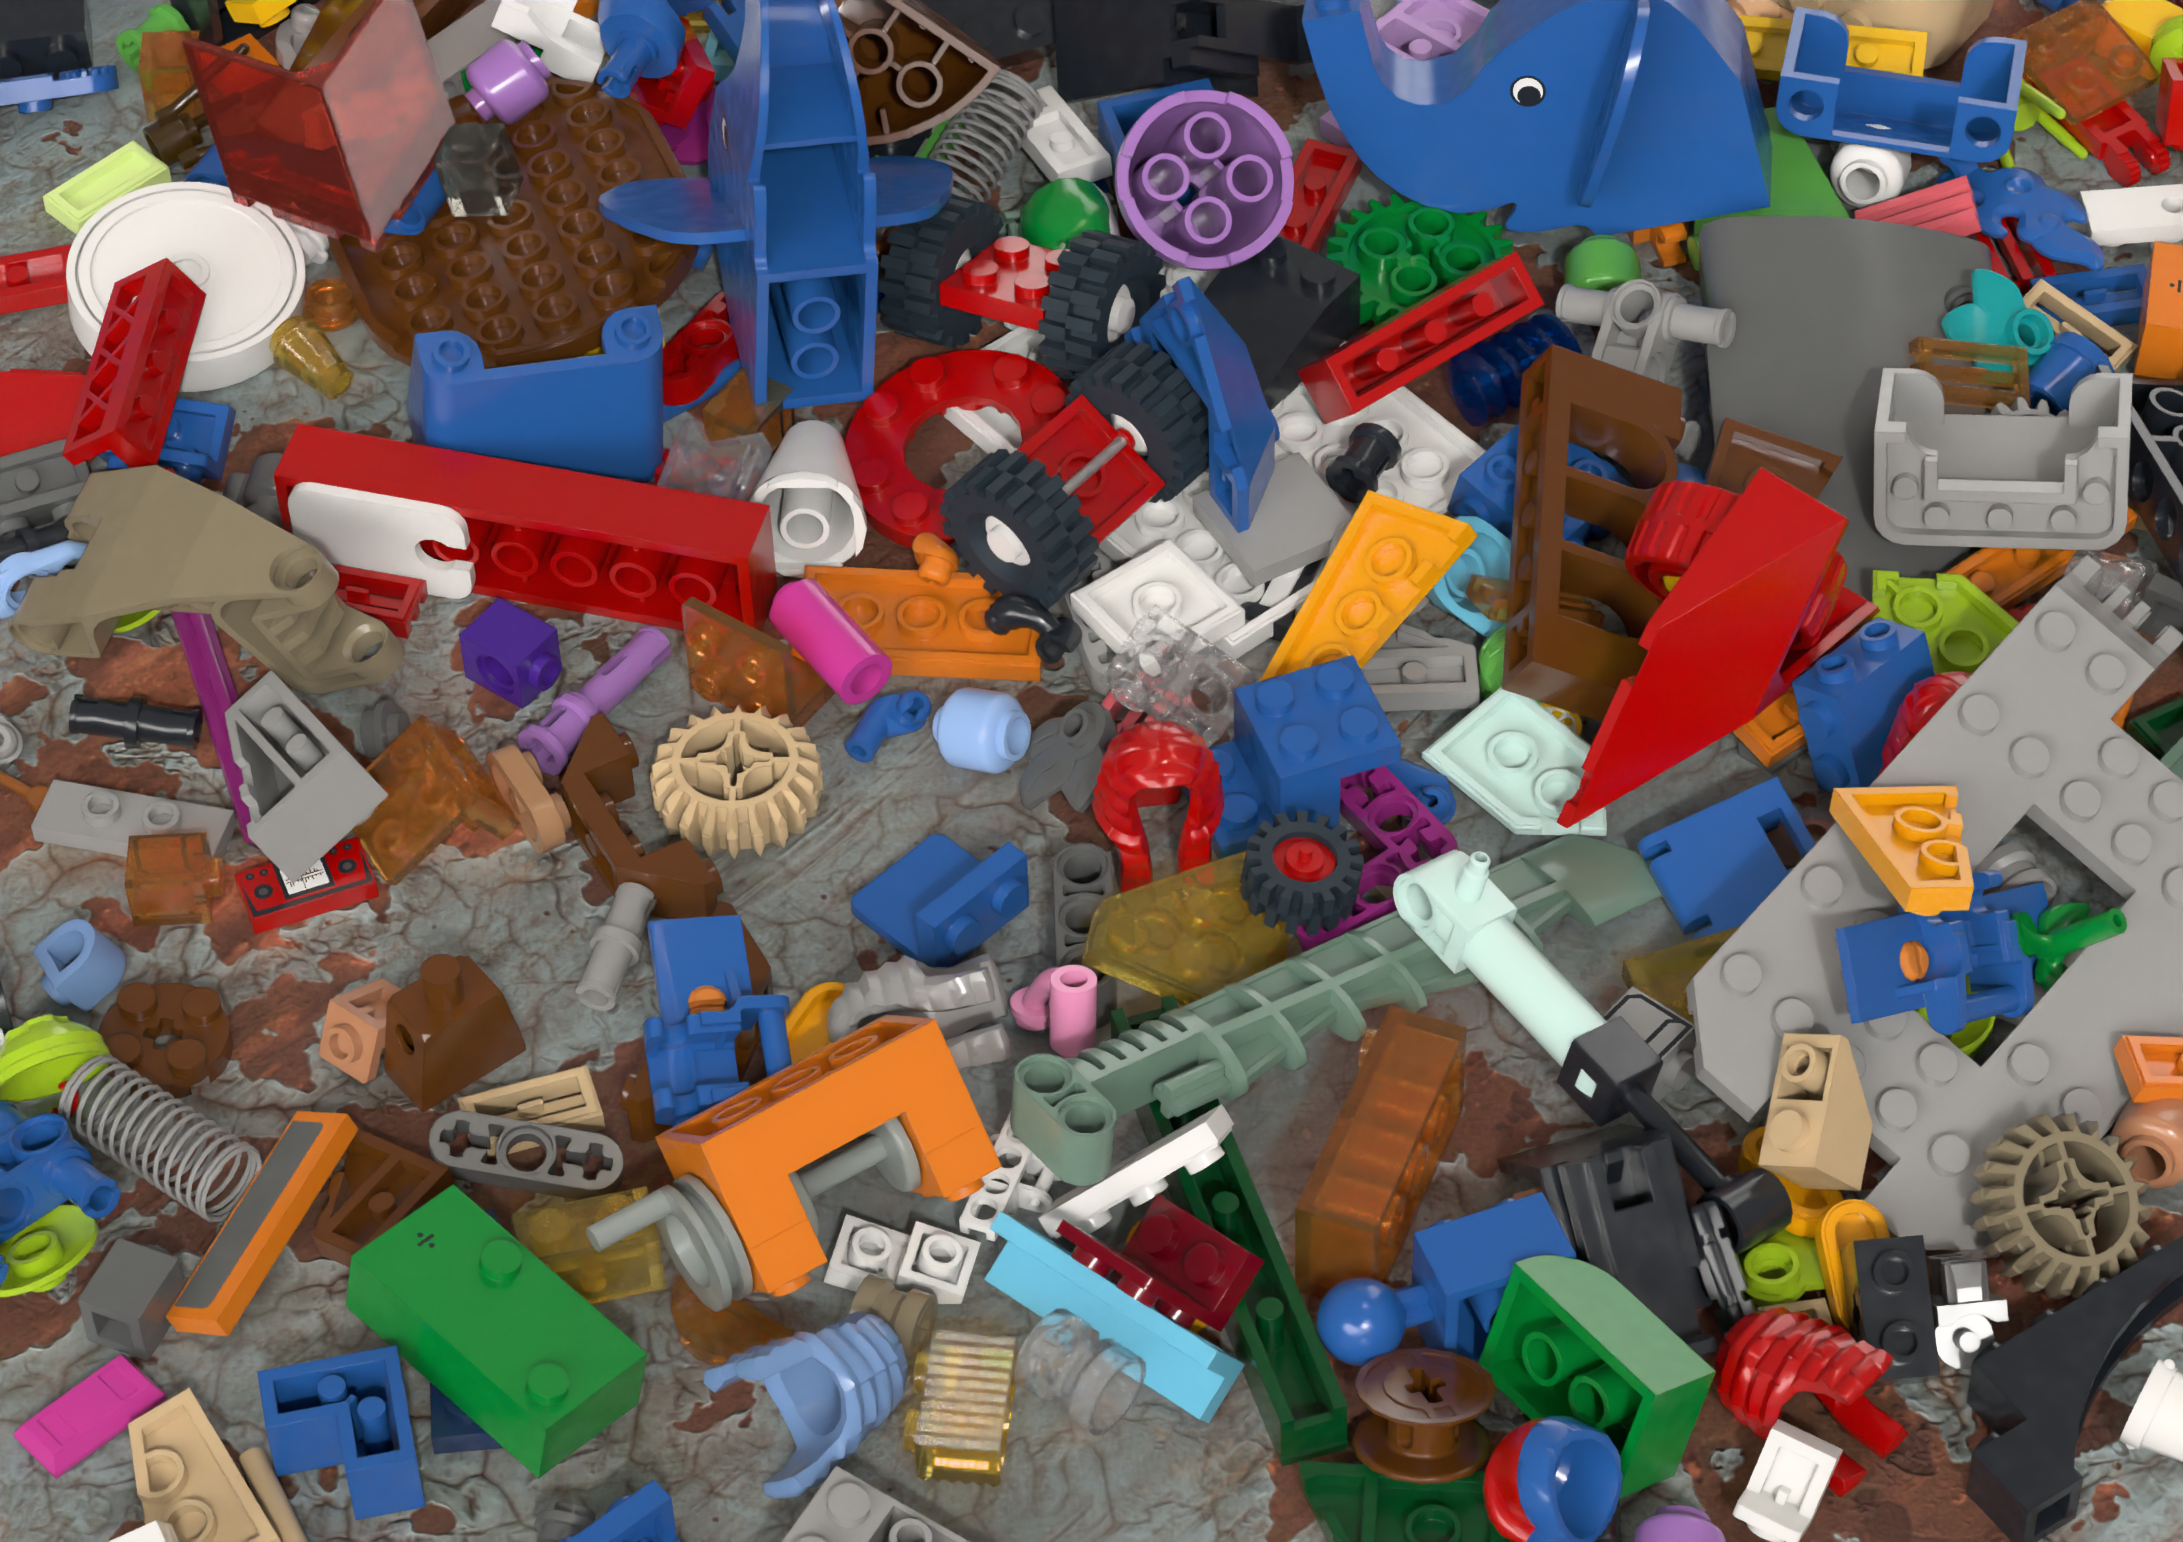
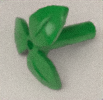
M2068 902L2056 904L2041 913L2038 929L2028 913L2023 911L2012 913L2011 920H2016L2020 948L2029 958L2035 955L2038 958L2035 968V980L2046 992L2068 969L2063 963L2067 954L2123 934L2126 931L2127 921L2121 910L2112 908L2088 918L2089 904Z

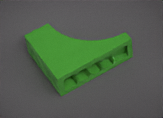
M1776 107L1764 109L1773 146L1770 207L1695 220L1694 235L1688 237L1687 248L1691 264L1697 271L1699 270V235L1701 229L1715 219L1750 216L1850 218L1803 136L1791 133L1781 125L1777 118Z

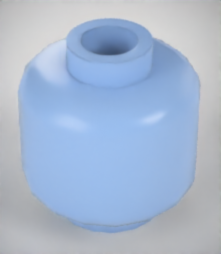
M973 687L956 690L945 701L944 705L938 709L932 726L933 736L946 763L958 769L989 774L1005 772L1016 761L1020 760L1025 755L1031 738L1030 720L1015 697L1005 692Z

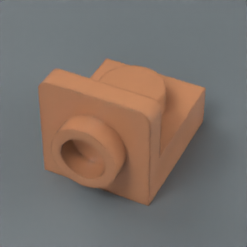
M380 978L330 999L319 1046L320 1057L363 1084L374 1080L377 1075L382 1048H385L387 1002L393 994L401 989L384 978Z

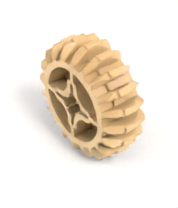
M740 702L734 712L722 714L713 706L709 718L703 720L690 714L686 729L671 728L670 736L667 740L668 743L658 745L655 764H652V772L650 773L654 808L658 811L659 818H663V823L667 827L669 835H680L681 839L687 838L692 847L702 843L708 857H711L719 849H728L735 860L740 850L751 848L761 857L765 844L770 842L785 848L788 833L804 834L807 818L815 817L817 814L821 790L824 788L820 754L816 751V745L810 743L805 727H793L787 714L771 719V715L768 713L765 705L755 713H746Z

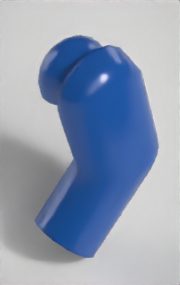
M908 690L905 693L892 694L875 699L867 707L845 744L847 753L857 761L870 762L885 739L914 733L926 724L932 710L929 698L919 690Z
M1402 758L1399 762L1385 765L1443 825L1452 819L1456 810V801L1446 776Z

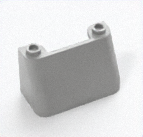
M1883 368L1874 429L1873 516L1876 528L1884 538L1892 543L1902 545L2100 550L2107 549L2116 544L2124 535L2127 525L2133 373H2096L2082 378L2071 391L2069 417L1944 414L1945 396L1943 386L1935 376L1927 371L1913 368Z

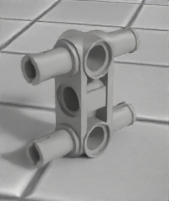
M1633 279L1612 288L1609 292L1565 284L1561 287L1556 300V317L1560 319V322L1600 327L1592 358L1666 383L1677 344L1681 340L1727 348L1732 343L1736 330V315L1731 309H1717L1688 304L1686 299L1681 297L1680 294L1658 290L1652 282L1644 279ZM1653 309L1651 315L1646 320L1637 323L1642 314ZM1686 422L1682 440L1677 448L1674 449L1676 457L1691 461L1697 455L1701 443V428L1697 422ZM1589 449L1591 452L1598 453L1608 462L1619 463L1605 454Z

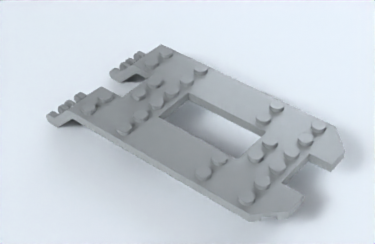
M2088 554L2069 574L2058 581L1869 787L1957 786L1958 801L1956 812L1962 814L1963 830L1961 841L1962 845L1968 848L1972 873L2026 814L2127 900L2120 908L2127 921L2126 931L2123 934L2086 947L1981 1067L1948 1038L1936 1032L1930 1023L1915 1010L1851 1024L1850 1014L1847 1011L1846 1005L1848 1001L1845 983L1842 981L1840 971L1842 970L1840 954L1835 942V938H1837L1835 929L1897 914L1900 904L1836 822L1700 969L1686 987L1689 1014H1693L1697 1042V1046L1693 1050L1696 1077L1747 1122L1753 1118L1772 1096L1784 1033L1842 1035L1849 1040L1873 1123L1869 1147L1893 1167L1864 1201L1872 1204L1881 1212L1887 1223L1890 1238L1923 1235L1926 1256L1969 1253L1972 1255V1259L1998 1258L2001 1255L2000 1253L1995 1256L1982 1255L1987 1244L1992 1242L1988 1231L1981 1232L1971 1229L1975 1220L1983 1217L1984 1214L1983 1209L1967 1201L1971 1197L1972 1192L1982 1188L1971 1174L1978 1165L1987 1161L1983 1154L1987 1146L2001 1139V1135L2004 1134L2003 1131L2018 1122L2024 1124L2026 1120L2038 1114H2049L2053 1118L2061 1113H2073L2077 1124L2086 1120L2098 1121L2099 1139H2101L2118 1120L2125 1104L2131 1098L2113 1052L2122 1035L2183 1037V780L2111 720L2130 697L2183 642V634L2172 625L2170 627L2166 625L2151 644L2136 631L2151 615V607L2141 600L2123 620L2119 618L2114 612L2132 591L2123 584H2116L2100 602L2087 589L2103 572L2101 570L2102 566ZM2029 1168L2026 1172L2025 1177L2030 1175ZM2024 1179L2023 1198L2025 1202L2028 1193L2026 1179Z

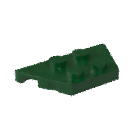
M1300 1461L1299 1486L1328 1542H1513L1502 1537L1488 1518L1483 1495L1485 1471H1477L1471 1476L1449 1483L1417 1484L1393 1480L1372 1471L1365 1464Z

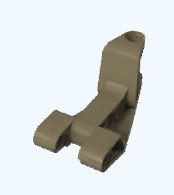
M158 465L95 472L88 476L64 520L65 527L69 531L67 538L88 544L75 569L60 570L56 576L34 578L7 626L8 632L15 640L38 653L97 659L104 652L123 615L146 610L211 614L217 626L272 670L290 687L313 694L330 693L378 683L388 678L397 670L404 656L403 644L382 621L347 606L338 597L335 591L339 583V573L316 547L225 496L165 470ZM383 642L375 655L368 660L361 661L364 654L372 646Z

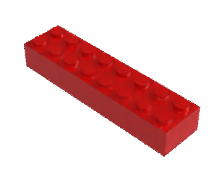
M299 423L273 474L283 530L292 535L293 529L288 508V497L295 485L302 482L320 483L439 504L452 508L461 514L468 525L470 543L467 549L448 547L435 540H423L419 544L421 549L434 559L440 561H453L457 559L473 562L476 579L471 593L500 597L502 599L757 644L773 604V599L778 592L770 505Z

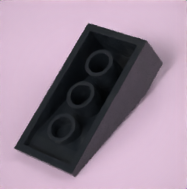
M1279 234L1267 247L1249 260L1226 269H1221L1203 293L1246 344L1264 398L1270 410H1273L1302 382L1297 372L1298 370L1340 347L1344 341L1360 328V274Z

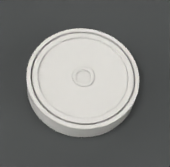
M202 182L162 183L134 190L120 196L98 210L80 229L72 243L66 265L69 315L74 332L91 356L115 282L167 257L207 294L178 392H199L224 388L259 374L275 363L289 349L301 329L306 310V274L304 254L299 240L287 222L276 211L253 196L239 190Z

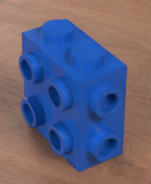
M1519 423L1459 474L1447 510L1455 517H1479L1491 524L1510 540H1512ZM1569 442L1568 466L1629 486L1630 483L1619 475L1615 467L1609 462L1601 460L1589 449ZM1564 514V540L1587 547L1586 544L1593 537L1598 536L1600 539H1605L1612 533L1603 527Z
M1877 617L1863 625L1855 635L1830 654L1820 658L1812 668L1792 682L1799 710L1798 717L1804 730L1812 761V772L1817 781L1818 788L1833 793L1834 788L1869 787L1878 777L1883 765L1882 748L1892 723L1896 718L1899 705L1905 700V696L1914 689L1915 683L1935 675L1924 631Z

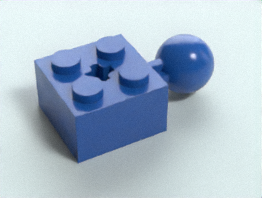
M1543 1192L1521 1199H1506L1496 1203L1489 1209L1455 1220H1440L1424 1230L1413 1233L1411 1285L1392 1290L1386 1284L1376 1279L1354 1277L1333 1286L1325 1294L1319 1305L1316 1318L1317 1332L1321 1343L1330 1355L1340 1362L1351 1366L1362 1367L1376 1356L1396 1351L1403 1339L1405 1329L1415 1325L1427 1348L1454 1352L1478 1363L1514 1264L1530 1257L1542 1255H1557L1576 1259V1253Z

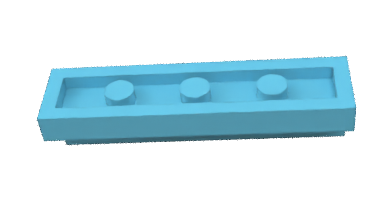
M1000 1211L989 1229L1008 1241L984 1280L1188 1413L1209 1424L1245 1364L1193 1330L1181 1326L1154 1308V1305L1151 1309L1118 1289L1116 1287L1117 1283L1109 1279V1276L1104 1278L1070 1257L1072 1253L1031 1226Z

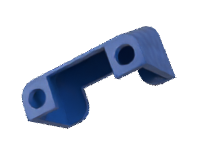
M1795 7L1780 75L1776 103L1777 118L1788 131L1800 136L1977 163L1992 162L2001 158L2008 151L2012 142L2028 41L2005 37H1985L1976 41L1966 54L1960 83L1847 66L1849 30L1845 22L1837 15L1827 11ZM1866 124H1881L1891 129H1878Z

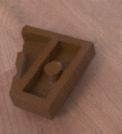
M359 1129L346 1149L347 1156L342 1172H333L327 1191L329 1203L320 1212L313 1234L320 1255L350 1268L351 1256L448 1187L453 1184L455 1185L449 1167Z

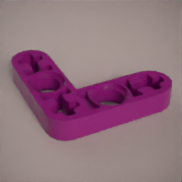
M1386 766L1340 778V813L1379 852V855L1363 865L1356 903L1352 908L1355 916L1350 914L1346 921L1340 917L1338 927L1328 932L1320 928L1318 935L1307 936L1305 925L1297 926L1296 935L1303 952L1397 911L1393 895L1379 903L1366 902L1362 897L1369 889L1375 886L1385 885L1393 888L1394 882L1399 875L1430 861L1428 859L1420 860L1417 847L1421 844L1431 859L1452 850L1459 851L1458 843L1453 834ZM1359 784L1365 789L1371 787L1374 800L1369 803L1368 796L1355 785ZM1394 815H1405L1412 818L1410 824L1399 831L1388 832L1379 828L1383 821Z

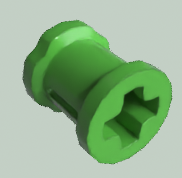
M166 3L156 4L149 10L148 19L137 28L126 29L117 36V50L121 58L132 70L141 75L149 76L159 68V60L173 49L184 48L191 42V29L181 13L174 7Z

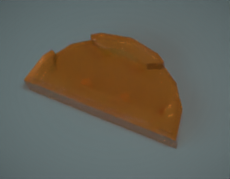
M681 1275L673 1287L671 1317L676 1327L680 1344L695 1358L714 1366L722 1365L730 1356L743 1353L752 1346L765 1345L771 1339L777 1341L778 1339L794 1335L792 1330L741 1300L736 1301L732 1299L730 1306L718 1312L711 1310L701 1302Z

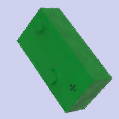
M454 1184L351 1256L346 1307L389 1346L397 1345L400 1356L538 1479L639 1404L647 1353Z

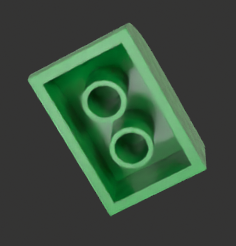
M1557 1255L1534 1256L1514 1264L1478 1362L1492 1375L1494 1384L1531 1420L1547 1418L1549 1416H1568L1602 1430L1607 1434L1617 1448L1621 1458L1623 1480L1619 1499L1675 1476L1716 1373L1707 1362L1610 1274L1584 1261Z

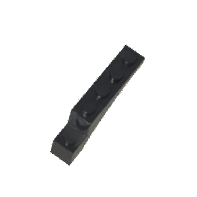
M2183 1236L2165 1247L2158 1244L2149 1248L2138 1258L2139 1261L2135 1262L2130 1268L2113 1278L2108 1276L2099 1278V1281H2094L2080 1298L2060 1310L2052 1308L2044 1311L2032 1321L2027 1330L2005 1343L1996 1341L1989 1344L1974 1359L1971 1366L1972 1370L1966 1403L1994 1432L1985 1437L1976 1446L1971 1455L1966 1494L2011 1542H2038L2076 1518L2083 1476L2074 1468L2075 1448L2088 1412L2108 1376L2129 1349L2163 1316L2183 1303Z

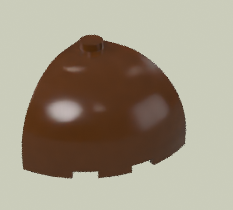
M835 0L854 65L866 125L868 146L910 138L952 118L968 106L990 84L1002 67L976 41L919 0Z

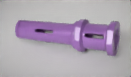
M643 626L632 640L616 655L611 657L577 692L570 691L560 694L551 705L552 711L537 725L531 724L526 726L519 733L518 745L521 752L530 751L541 771L553 776L561 773L568 764V756L577 748L590 718L602 712L605 716L609 714L652 671L671 656V649L667 648L670 643L666 635L654 626Z

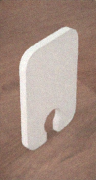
M302 482L296 484L288 497V508L293 535L316 547L330 563L426 580L428 595L461 599L471 593L476 579L473 562L457 559L453 561H440L427 555L419 544L423 540H435L448 547L467 549L470 543L468 525L461 514L452 508L439 504L314 482Z

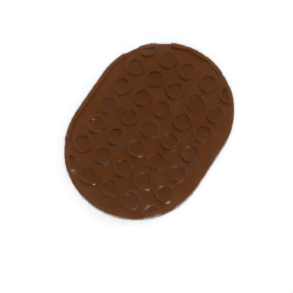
M557 78L549 86V96L513 125L502 123L495 115L486 122L464 94L448 99L449 113H447L446 117L389 137L390 140L374 152L429 159L439 164L445 171V159L449 154L464 176L462 182L457 179L454 185L455 197L453 202L450 195L420 234L401 235L328 227L330 231L327 238L332 254L366 331L381 350L410 367L414 334L445 330L461 332L474 340L482 354L485 369L581 356L602 346V328L607 318L615 311L655 304L659 308L682 283L691 269L699 249V245L664 242L630 231L605 218L599 212L600 195L619 185L647 179L687 177L659 125L651 113L630 96L624 99L609 96L607 93L597 90L595 83ZM447 148V154L443 158V151Z

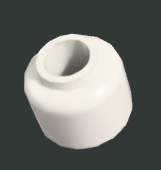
M1866 124L1878 129H1891L1881 124ZM1841 142L1830 166L1831 184L1836 194L1848 205L1859 209L1899 196L1912 167L1911 152Z

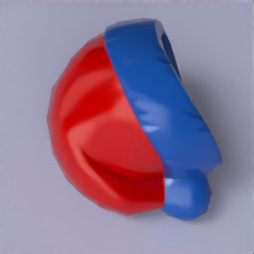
M1549 1416L1547 1418L1527 1421L1509 1432L1494 1448L1487 1463L1483 1495L1488 1518L1502 1537L1513 1542H1594L1606 1530L1619 1501L1623 1480L1620 1455L1609 1436L1602 1430L1582 1423L1572 1417Z

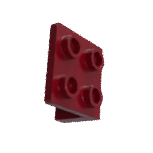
M1157 1194L1122 1252L1064 1219L1056 1232L1077 1245L1070 1257L1104 1278L1113 1269L1108 1278L1117 1283L1116 1287L1151 1309L1159 1298L1154 1308L1189 1330L1195 1320L1198 1319L1221 1332L1264 1263V1260L1160 1194Z

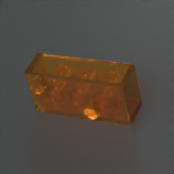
M1389 1005L1379 1029L1369 1028L1367 1030L1358 1056V1066L1361 1068L1295 1208V1282L1300 1293L1323 1299L1333 1286L1354 1277H1368L1384 1284L1387 1283L1463 1112L1466 1027Z

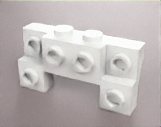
M502 0L491 24V27L543 49L540 60L550 72L564 79L592 83L606 51L600 37L599 23L573 12L577 0Z

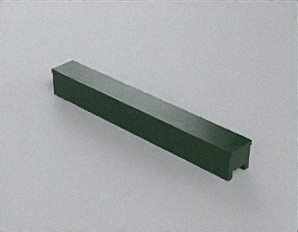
M1174 995L1162 997L1160 1009L1126 1017L1123 1008L1110 1011L1111 1039H1118L1121 1032L1138 1029L1141 1023L1158 1020L1161 1014L1174 1008H1179ZM1217 1098L1181 1116H1174L1170 1119H1167L1160 1112L1161 1102L1158 1099L1135 1109L1148 1143L1151 1145L1219 1106L1220 1103ZM1231 1131L1220 1143L1225 1154L1217 1161L1192 1175L1183 1166L1164 1178L1169 1184L1167 1189L1173 1203L1264 1260L1263 1265L1224 1328L1237 1359L1245 1364L1242 1372L1279 1462L1283 1467L1348 1449V1405Z

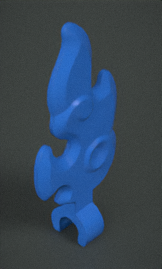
M1939 157V161L1951 169L1937 178L1938 184L1967 175L1973 190L1975 203L1978 205L1977 212L1982 230L1981 233L1994 238H2006L2008 231L2002 226L2001 220L2004 217H2015L2019 219L2016 228L2017 237L2023 242L2031 244L2041 255L2057 261L2084 265L2094 272L2103 270L2104 254L2100 246L2088 236L2067 225L2068 222L2084 224L2088 219L2085 209L2075 198L2057 188L2046 185L2038 174L2025 168H2002L1987 173L1978 167L1977 162Z

